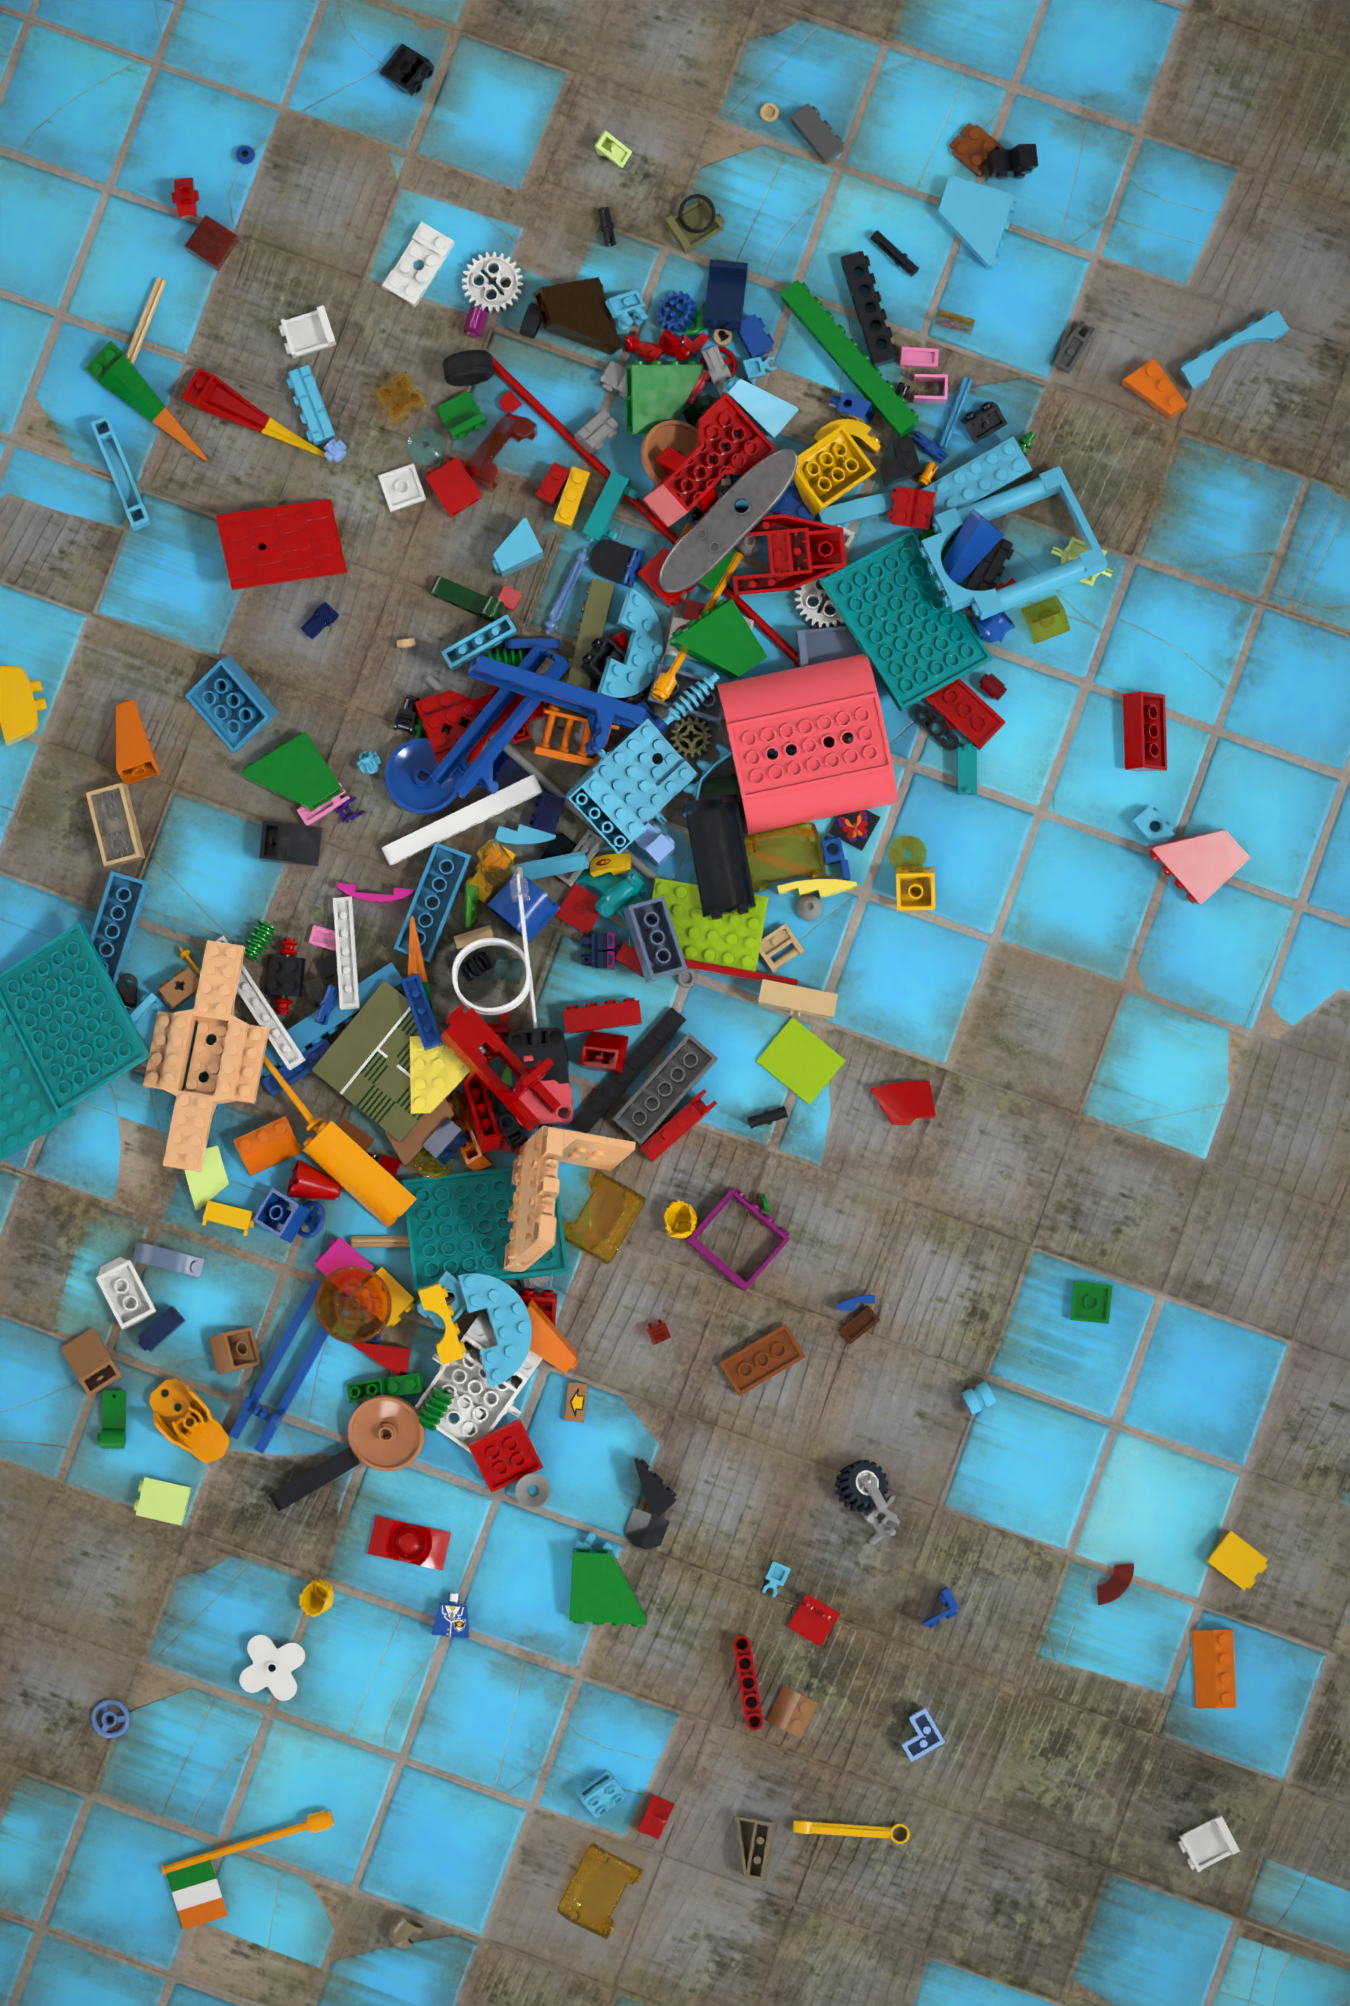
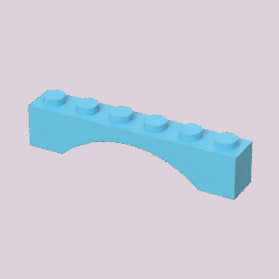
M1271 310L1262 316V320L1250 322L1246 325L1247 329L1242 332L1240 330L1235 331L1227 341L1220 340L1213 345L1215 348L1208 351L1206 349L1197 355V359L1193 361L1189 359L1182 363L1179 373L1189 389L1192 391L1207 382L1215 364L1231 349L1250 342L1272 343L1287 334L1290 329L1279 311L1272 312Z
M105 416L90 422L133 530L136 531L151 525L152 523L110 418Z

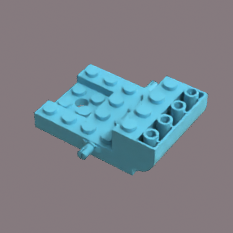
M645 717L643 724H637L633 730L625 735L608 752H605L604 749L597 752L600 756L599 761L576 781V784L566 794V798L617 854H620L647 829L644 825L650 819L655 817L661 826L667 822V819L660 813L662 808L689 784L698 773L680 756L655 725ZM656 753H660L662 756V760L658 764L652 761V757Z

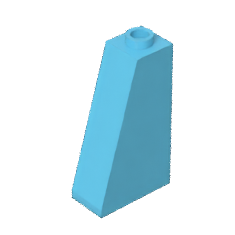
M737 377L728 379L722 390L723 393H727L741 410L767 436L772 438L778 435L799 410L792 404Z

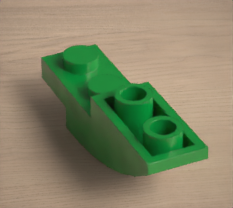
M422 1373L347 1384L349 1403L366 1401L379 1395L403 1396L425 1392Z

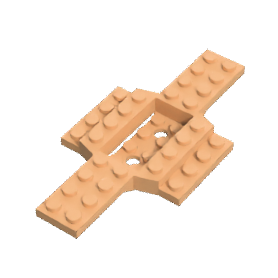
M207 940L194 1009L174 1013L157 1012L149 1053L151 1057L148 1058L143 1086L164 1090L176 1096L163 1161L164 1167L202 1172L212 1116L217 1104L235 1101L255 1104L269 1028L249 1025L234 1017L235 998L245 952V946ZM197 1021L198 1026L193 1046V1052L186 1087L184 1090H182L195 1022ZM211 1034L215 1035V1044L208 1045L206 1042L207 1037ZM202 1072H207L209 1074L208 1081L200 1082L199 1075Z

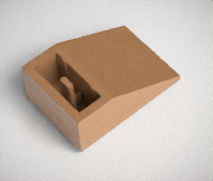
M94 1328L61 1347L68 1363L89 1397L94 1396L124 1377Z

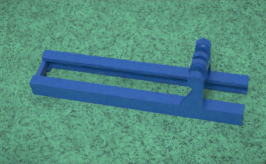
M536 644L519 664L518 668L535 672L547 657L554 662L543 676L559 680L569 668V665L564 657L556 653L553 655L551 651H547L546 648ZM500 688L430 775L434 783L443 787L458 768L462 777L453 787L456 790L455 794L464 799L474 785L482 789L486 788L490 793L495 794L499 789V784L493 780V761L541 703V700L526 696L472 765L469 766L467 763L469 753L518 694Z
M481 655L471 662L467 675L469 678L587 715L592 736L591 740L586 742L585 753L588 755H593L606 746L611 724L633 730L635 724H643L646 713L645 708Z
M316 1279L313 1281L253 1392L249 1397L245 1398L241 1406L243 1410L229 1436L238 1440L253 1413L269 1422L254 1448L264 1454L347 1304L349 1297ZM320 1289H327L336 1294L337 1300L274 1414L271 1415L268 1413V1408L264 1407L262 1410V1405H257Z

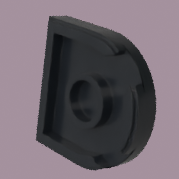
M613 540L601 541L591 550L589 557L590 566L598 576L619 584L633 548Z

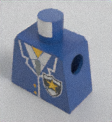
M844 393L842 398L833 395L829 406L837 408L840 417L858 420L868 426L875 414V409L870 401L848 393Z
M449 1593L448 1604H439L432 1635L469 1638L467 1606L459 1605L460 1594Z

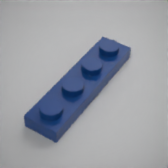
M416 974L401 979L424 1050L443 1045L420 975Z
M325 1038L302 1053L306 1059L304 1062L291 1071L284 1065L278 1069V1072L290 1086L312 1071L314 1066L331 1047L330 1043ZM272 1074L262 1080L272 1097L284 1090Z

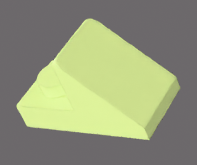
M605 130L595 145L598 155L606 156L621 168H623L632 153L631 150Z

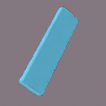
M584 851L510 865V872L513 876L518 871L517 868L520 867L521 875L524 878L528 877L530 880L588 869L589 863Z

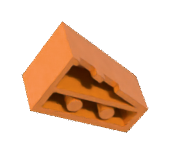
M1155 358L1122 381L1124 387L1129 388L1139 398L1144 399L1150 406L1168 419L1173 418L1187 406V403Z

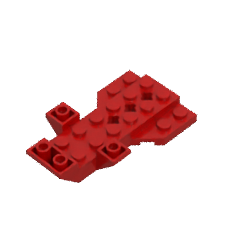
M723 393L698 419V445L687 456L682 455L669 446L655 459L656 462L669 474L642 500L667 528L688 513L695 505L705 514L718 501L713 486L725 474H745L759 461L772 454L776 448L727 393ZM734 431L738 432V434L736 435L737 438H735L733 435ZM721 444L725 445L724 451L721 449ZM708 457H712V458H713V460L711 461V462H713V463H711V464L709 463Z
M489 684L491 694L474 700L448 690L414 702L437 765L442 762L499 691L500 687ZM518 693L469 753L467 756L468 764L476 760L488 737L496 735L524 700L525 695ZM541 701L511 739L513 744L532 738L527 724L546 717L548 714L543 712V706L548 707L553 704ZM461 721L468 723L467 728L460 727ZM443 727L450 729L449 734L442 733Z

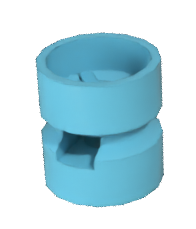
M986 1381L976 1385V1390L968 1389L961 1393L972 1415L980 1412L982 1406L988 1408L997 1403Z

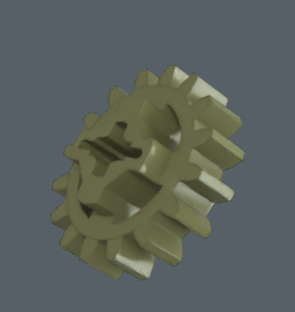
M688 717L687 722L682 718L681 725L675 724L677 730L671 731L675 735L670 738L671 741H675L672 747H678L677 752L679 754L684 752V758L691 754V758L694 759V754L696 753L701 757V751L707 752L708 750L705 746L711 745V742L707 740L712 738V734H707L710 728H704L705 721L698 723V717H696L695 721ZM687 726V730L679 735L680 731ZM694 726L700 728L702 732H697ZM690 733L697 737L693 739V742H690L688 738L686 739ZM703 741L702 745L695 749L696 744ZM680 743H685L689 750L682 747Z

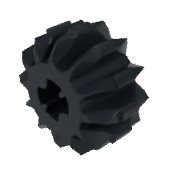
M480 952L462 963L459 968L467 981H472L491 969L493 964L485 952Z

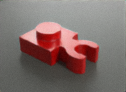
M668 329L664 330L658 345L670 357L675 356L678 361L686 360L682 353L688 352V347L685 345L681 346V339Z

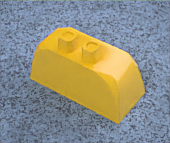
M14 665L0 666V724L6 747L35 733L39 727L38 711L47 708L45 697L35 700L33 697V693L43 691L40 680L29 681L25 670L20 666Z

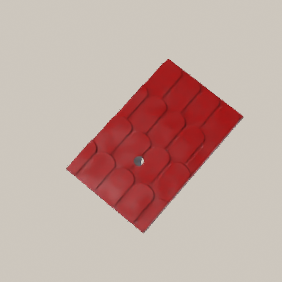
M331 499L215 515L232 591L347 574Z

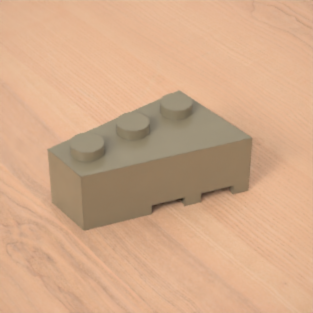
M739 1815L735 1816L744 1878L766 1881L776 1822Z

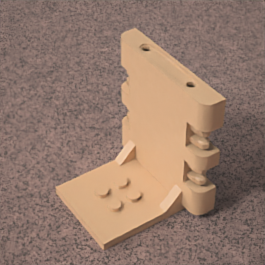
M542 1126L520 1147L519 1155L513 1161L511 1185H516V1192L513 1194L514 1204L509 1208L508 1222L513 1223V1228L509 1234L511 1241L506 1245L504 1270L524 1272L555 1245L557 1218L554 1217L555 1199L559 1196L560 1180L557 1179L559 1162L611 1171L635 1150L636 1142L549 1126Z

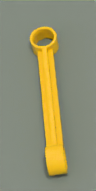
M793 1820V1833L892 1839L897 1844L905 1843L910 1836L909 1829L903 1824H895L892 1827ZM900 1826L906 1830L907 1834L906 1838L902 1841L894 1839L892 1835L894 1829Z

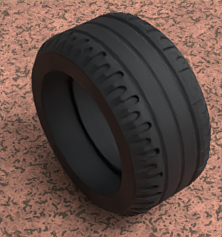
M485 350L458 352L446 357L443 361L445 380L452 386H470L483 383L494 375L492 356Z

